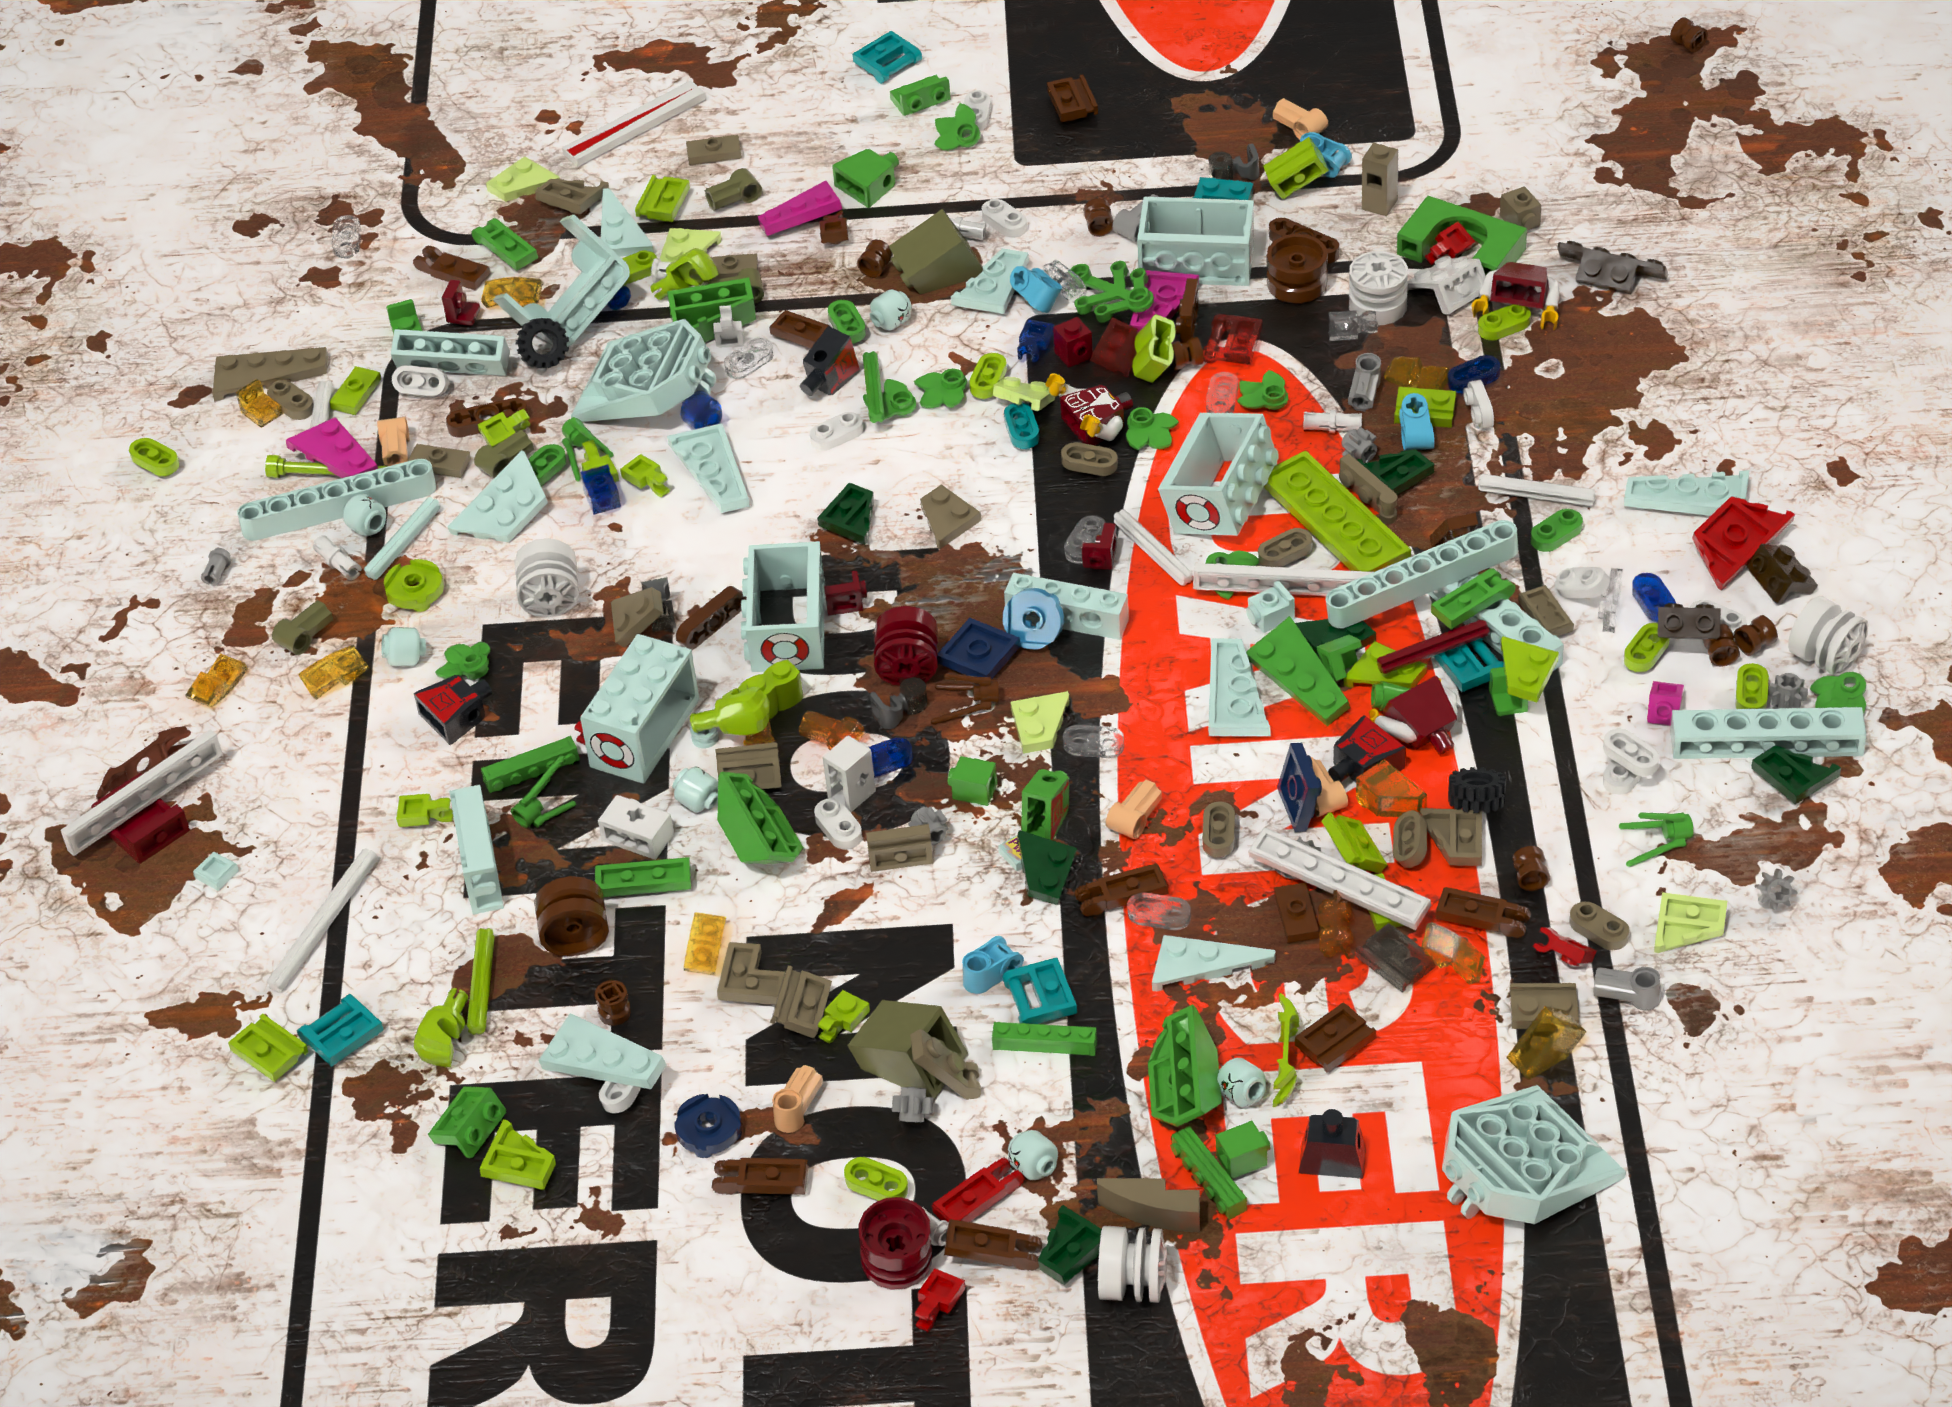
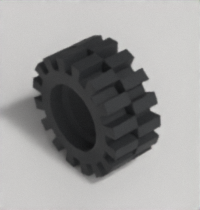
M550 318L529 320L530 322L525 323L522 326V330L518 331L517 335L519 337L515 342V345H518L517 353L522 356L521 360L527 362L529 366L536 368H551L560 364L559 361L564 360L566 357L564 354L569 350V347H567L569 337L565 335L567 333L565 328H561L559 322H555ZM540 332L547 333L552 339V348L546 354L537 353L532 345L534 336Z
M1470 767V770L1461 768L1460 772L1455 770L1449 775L1448 802L1455 809L1463 808V812L1467 813L1469 810H1473V813H1479V811L1489 813L1490 809L1497 811L1499 807L1502 808L1504 806L1506 777L1501 772L1496 773L1494 769L1486 771L1484 767H1481L1480 770Z

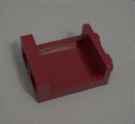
M139 773L93 803L91 808H94L143 774ZM159 798L107 833V835L135 861L141 864L189 832L190 828L185 812L178 804L170 807Z

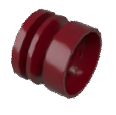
M912 606L894 607L883 612L877 618L874 631L875 672L882 680L897 686H917L927 682L935 675L938 667V627L936 620L929 612Z
M902 1197L884 1198L867 1208L863 1212L858 1224L861 1266L867 1278L877 1286L890 1290L906 1289L918 1284L928 1274L932 1265L930 1219L925 1210L914 1201Z

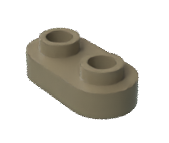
M279 380L268 387L267 394L270 404L291 419L303 420L312 415L314 408L312 397L293 383Z
M1074 442L1065 445L1061 450L1062 465L1068 470L1107 476L1114 473L1118 468L1117 454L1110 448Z
M1293 528L1263 542L1258 548L1260 565L1265 567H1283L1306 556L1312 550V535L1305 529Z
M1213 802L1205 808L1203 814V850L1212 857H1225L1234 849L1235 810L1226 802Z
M1414 810L1403 813L1396 820L1393 828V856L1403 867L1411 868L1419 865L1424 860L1427 852V822Z
M1579 902L1571 908L1569 924L1575 932L1607 950H1619L1627 945L1629 926L1624 920L1592 902Z

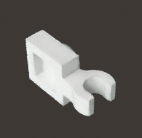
M731 305L719 306L721 314L720 323H713L716 348L744 346L741 321H733Z

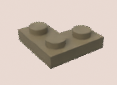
M729 942L717 988L718 1000L775 1005L785 972L758 970L762 954L761 944Z

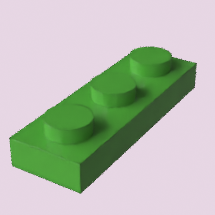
M690 858L595 866V882L602 889L603 897L691 889Z

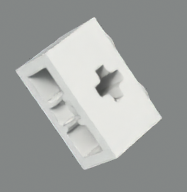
M848 735L823 756L828 799L840 800L852 812L876 792L872 752L864 742H858Z
M619 795L615 796L598 820L603 842L654 860L658 858L674 835L671 813Z

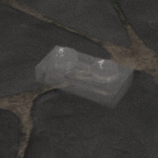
M1611 568L1610 584L1601 594V597L1606 598V601L1599 602L1598 619H1603L1602 632L1615 633L1623 569Z

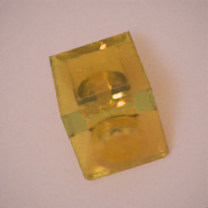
M255 379L236 392L241 413L260 428L283 415L281 405L264 393L262 382L258 379Z

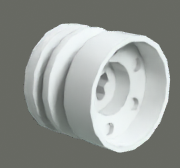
M1371 251L1361 254L1353 260L1349 272V310L1353 317L1360 322L1370 325H1386L1394 323L1403 317L1407 311L1408 266L1404 259L1386 251Z
M551 538L535 539L524 544L517 551L514 560L518 604L524 611L534 616L545 618L559 616L570 611L576 605L579 598L577 562L573 549L568 544Z
M1819 595L1813 598L1798 615L1788 639L1789 652L1809 662L1815 660L1817 667L1826 669L1828 673L1838 677L1845 673L1859 656L1868 636V620L1861 616H1855V613L1849 610L1842 612L1840 605Z
M1103 1226L1098 1263L1099 1299L1122 1301L1127 1285H1133L1136 1302H1141L1144 1286H1149L1150 1302L1159 1303L1167 1273V1248L1163 1239V1230L1154 1228L1151 1244H1146L1145 1228H1139L1135 1243H1129L1126 1227Z

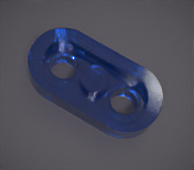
M1483 355L1455 366L1448 372L1447 385L1452 391L1463 394L1464 388H1468V382L1481 380L1483 385L1494 382L1500 377V361L1493 356Z
M1641 573L1634 577L1632 581L1633 597L1647 618L1658 622V607H1665V604L1676 603L1675 599L1659 576L1653 573Z
M892 738L869 746L872 752L874 778L904 768L913 760L912 745L903 738Z

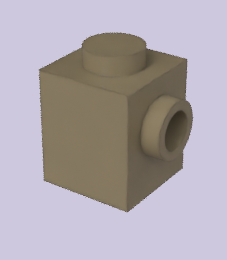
M1523 186L1501 194L1500 217L1504 221L1525 227L1528 231L1540 226L1541 204Z

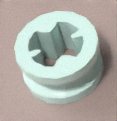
M690 727L692 743L698 748H710L719 740L717 727L695 733L692 727Z

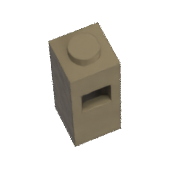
M1373 143L1362 158L1361 210L1387 217L1397 202L1399 149Z

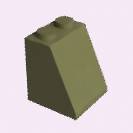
M943 209L889 246L894 255L891 258L892 263L899 272L902 270L904 272L900 277L909 289L914 286L920 295L968 281L971 277L976 278L983 271V266L969 243Z
M882 1000L847 1045L862 1070L900 1087L926 1088V1097H933V1100H935L945 1084L913 1061L910 1034L922 1029L931 1037L937 1038L951 1052L957 1053L962 1060L968 1055L966 1048L942 1006Z

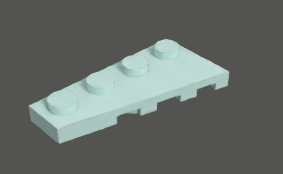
M722 423L667 436L668 445L721 513L750 506L745 486Z
M1750 470L1739 471V475L1725 476V472H1712V477L1695 478L1694 473L1682 474L1678 479H1669L1666 475L1628 477L1624 506L1711 516L1731 496L1746 500Z
M1211 638L1209 736H1271L1270 725L1265 717L1264 706L1257 692V684L1252 676L1251 666L1242 639Z
M571 1013L538 1060L544 1070L652 1089L667 1065L663 1056Z

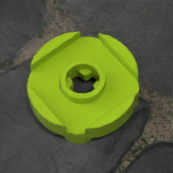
M423 559L410 560V565L401 567V564L395 565L384 578L388 602L403 609H414L417 612L428 610L431 603L440 597L444 589L442 574L439 572L437 565ZM416 582H419V584L416 586H409L414 585Z

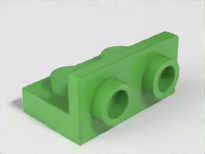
M937 74L889 91L890 100L903 116L951 100L949 79L947 77L939 78Z
M463 1087L430 1130L428 1136L434 1144L457 1145L465 1157L473 1158L506 1114V1108L491 1088Z

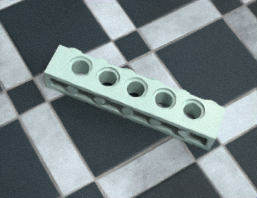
M1476 573L1432 591L1428 595L1437 601L1479 574ZM1500 599L1462 622L1467 625L1478 620L1486 621L1490 633L1488 636L1483 637V640L1502 656L1501 638L1504 636L1559 652L1558 662L1554 670L1563 664L1564 644L1561 640L1548 632L1536 619H1532L1515 602H1511L1509 599Z
M1862 707L1672 710L1670 727L1673 759L1756 758L1775 745L1789 749L1793 753H1802L1811 757L1863 756L1866 741Z

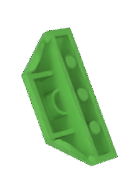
M721 772L718 778L717 821L740 861L748 864L793 862L803 850V846L780 807L762 789L752 784L753 780L747 774Z
M1193 1004L1165 1017L1162 1025L1164 1029L1156 1040L1148 1061L1151 1115L1156 1120L1176 1127L1204 1115L1222 1103L1221 1087L1217 1080L1219 1073L1217 1048L1197 1008Z

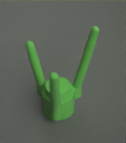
M572 417L563 424L562 433L565 438L562 440V444L566 448L576 481H580L581 477L572 446L581 447L582 443L593 440L602 452L609 455V457L614 456L613 452L599 441L580 419Z
M560 756L530 792L511 809L513 818L522 827L527 828L533 823L538 828L545 821L576 806V802L571 801L542 815L543 805L536 798L551 780L550 777L565 760L564 756Z
M1640 812L1638 814L1640 819L1661 821L1619 824L1620 829L1662 828L1664 838L1672 840L1665 845L1626 862L1628 867L1673 848L1686 846L1685 839L1693 837L1691 816L1684 814V812L1674 814Z

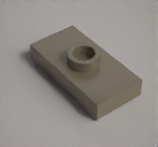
M738 135L686 141L689 165L742 158Z
M757 253L711 257L718 270V276L712 280L737 276L745 268L758 270Z
M416 444L408 461L426 459L432 464L434 474L462 478L471 460L470 451Z
M1546 585L1519 594L1518 602L1532 619H1536L1552 635L1558 637L1573 632L1574 623Z

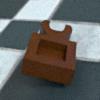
M842 210L837 211L838 213L833 216L825 215L823 216V221H819L822 244H838L849 240L847 219L844 218Z

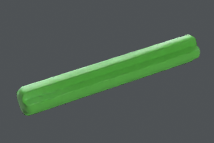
M875 351L871 353L865 352L863 354L869 420L872 423L877 421L883 422L885 415L878 355Z

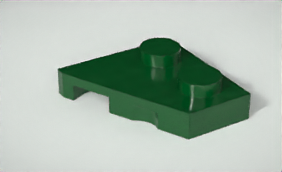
M1416 449L1401 451L1398 454L1379 455V461L1363 463L1362 459H1356L1394 491L1396 495L1434 473L1435 464Z
M1019 830L1016 841L1020 848L1021 866L1026 878L1027 896L1058 905L1076 856L1077 848Z

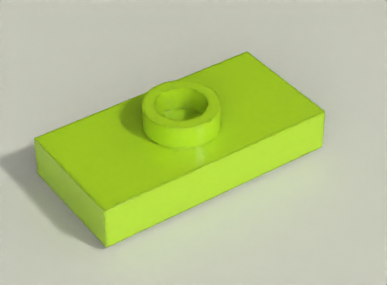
M355 366L330 400L331 409L356 415L381 381L380 372Z

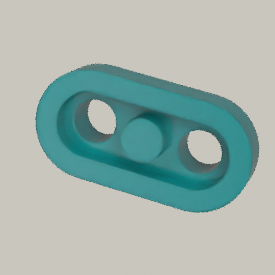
M1012 403L1004 409V422L1011 443L1020 449H1029L1036 446L1039 442V428L1031 407L1026 403L1020 405Z

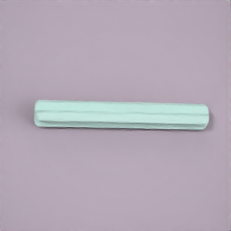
M432 497L426 498L365 566V575L368 578L378 579L440 510L437 499Z

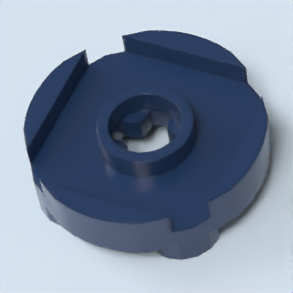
M699 1094L686 1100L677 1111V1118L674 1122L676 1137L685 1149L695 1152V1155L699 1158H709L715 1153L726 1150L735 1141L739 1140L742 1135L740 1111L737 1105L726 1096L719 1095V1098H709L708 1094ZM705 1120L709 1123L715 1121L712 1127L704 1128L702 1122Z

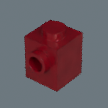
M1078 317L1053 327L1055 353L1068 368L1093 358L1092 332Z

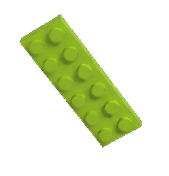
M1306 450L1274 466L1269 475L1268 482L1263 488L1350 571L1376 572L1411 557V548Z

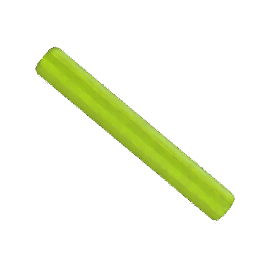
M480 928L476 932L467 1019L468 1032L472 1035L476 1033L483 1034L486 1029L495 938L493 930L490 928Z

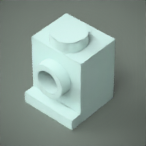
M1278 580L1274 582V587L1248 598L1247 617L1252 624H1256L1263 633H1266L1277 627L1289 616L1295 620V598Z

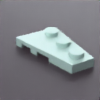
M1002 248L983 266V271L976 278L971 277L961 292L956 291L951 296V305L1004 314L1015 292L1010 283L1011 272L1017 266H1027L1029 262L1028 252Z

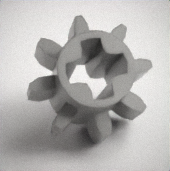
M1361 427L1358 430L1352 429L1348 431L1341 442L1342 447L1346 449L1342 456L1350 454L1355 459H1362L1363 463L1369 462L1377 452V446L1373 443L1377 437Z
M1793 673L1776 675L1775 683H1769L1768 695L1772 697L1771 705H1776L1778 708H1800L1801 701H1807L1808 689L1804 688L1805 680L1800 679Z
M932 807L918 809L912 815L911 822L908 823L910 827L929 824L931 845L940 843L949 829L945 824L948 819L940 809L935 812Z
M1777 868L1774 871V876L1762 872L1761 874L1764 879L1761 884L1754 886L1762 893L1758 901L1765 903L1770 900V908L1773 910H1777L1778 903L1791 906L1789 898L1792 894H1798V891L1792 889L1790 884L1795 878L1788 875L1782 879V870ZM1781 886V892L1771 893V887Z
M901 1087V1095H895L892 1098V1112H900L899 1121L924 1122V1115L933 1113V1097H926V1088Z

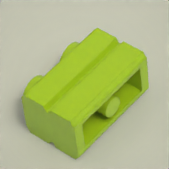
M1309 137L1263 165L1271 186L1282 199H1285L1293 194L1294 191L1301 189L1329 171L1321 151Z

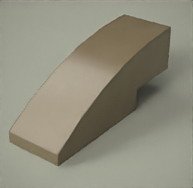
M1097 1178L1098 1204L1111 1212L1156 1228L1200 1233V1190H1166L1165 1179Z

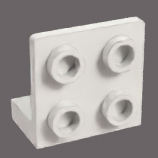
M1445 256L1437 259L1433 267L1414 273V278L1409 280L1407 285L1408 288L1434 289L1442 313L1450 314L1478 297L1486 275L1480 259H1467L1466 256L1459 258Z

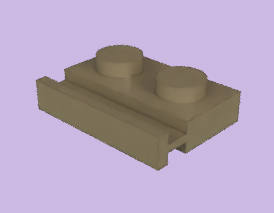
M777 742L715 749L718 778L721 772L747 774L753 780L752 784L760 789L782 787Z
M929 824L866 833L871 872L933 864Z
M788 965L770 1023L775 1024V1022L784 1024L786 1029L815 1038L832 981L803 970L801 973L792 970L793 967Z
M1510 983L1512 1029H1578L1579 1015L1576 983Z

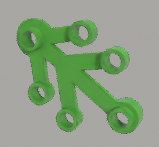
M1116 261L1110 266L1114 277V284L1092 276L1089 266L1086 264H1077L1068 272L1072 285L1078 289L1090 287L1103 292L1092 296H1081L1074 302L1077 312L1082 315L1092 311L1094 305H1098L1094 309V313L1099 322H1106L1112 318L1113 313L1128 309L1133 312H1144L1154 303L1153 293L1145 287L1149 280L1145 269L1137 268L1130 273L1134 288L1132 290L1126 289L1125 277L1128 275L1129 270L1124 261ZM1116 299H1121V300H1122V301L1115 302V303H1112V304H1109V305H1108V304H1101V303L1113 301V300H1116Z

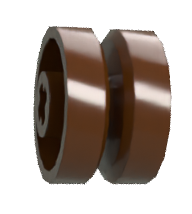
M1290 234L1274 240L1268 247L1266 255V266L1268 268L1267 287L1269 292L1277 299L1288 303H1304L1320 297L1326 290L1328 282V251L1325 244L1318 238L1307 234Z
M563 877L545 884L537 892L534 906L540 944L547 951L558 956H578L597 949L606 941L609 928L603 891L596 882L585 877Z

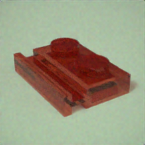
M1112 317L1090 361L1113 372L1117 370L1123 372V376L1127 378L1133 368V359L1137 354L1135 337L1138 329Z

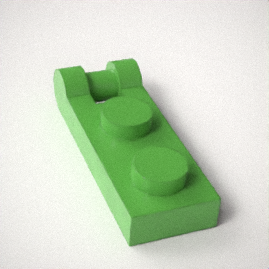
M496 218L487 221L486 226H479L471 231L472 237L477 244L486 246L516 271L538 259L537 250Z
M1490 568L1432 603L1431 613L1447 627L1453 629L1498 600L1510 598L1514 594L1516 587L1509 580H1503L1501 574L1494 568Z

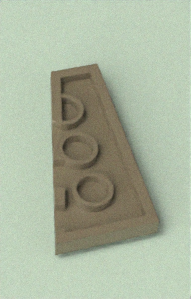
M319 347L216 356L212 392L214 402L224 400L223 395L237 392V395L240 396L248 394V389L263 385L268 389L271 384L279 380L289 379L291 382H296L327 374V348Z

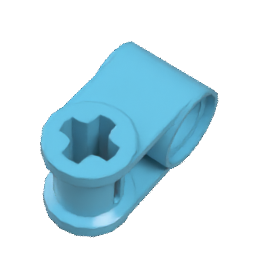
M1305 133L1300 138V142L1308 137L1311 138L1321 151L1329 170L1323 174L1326 177L1334 178L1337 176L1340 168L1343 165H1347L1352 159V154L1347 146L1323 137L1319 133Z
M1017 266L1010 275V283L1013 289L1022 295L1033 308L1044 313L1051 311L1062 290V286L1057 281L1053 280L1040 268L1029 270L1024 266Z
M1418 393L1408 394L1403 399L1399 412L1404 451L1416 449L1417 451L1434 449V432L1430 422L1428 403Z
M995 936L963 957V986L970 993H984L1003 981L1002 976L1006 971L1022 967L1024 957L1019 952H1013L1007 946V941L1002 936Z

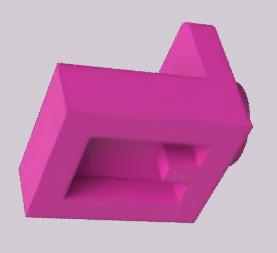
M1653 681L1649 695L1647 722L1671 725L1672 710H1680L1684 685Z

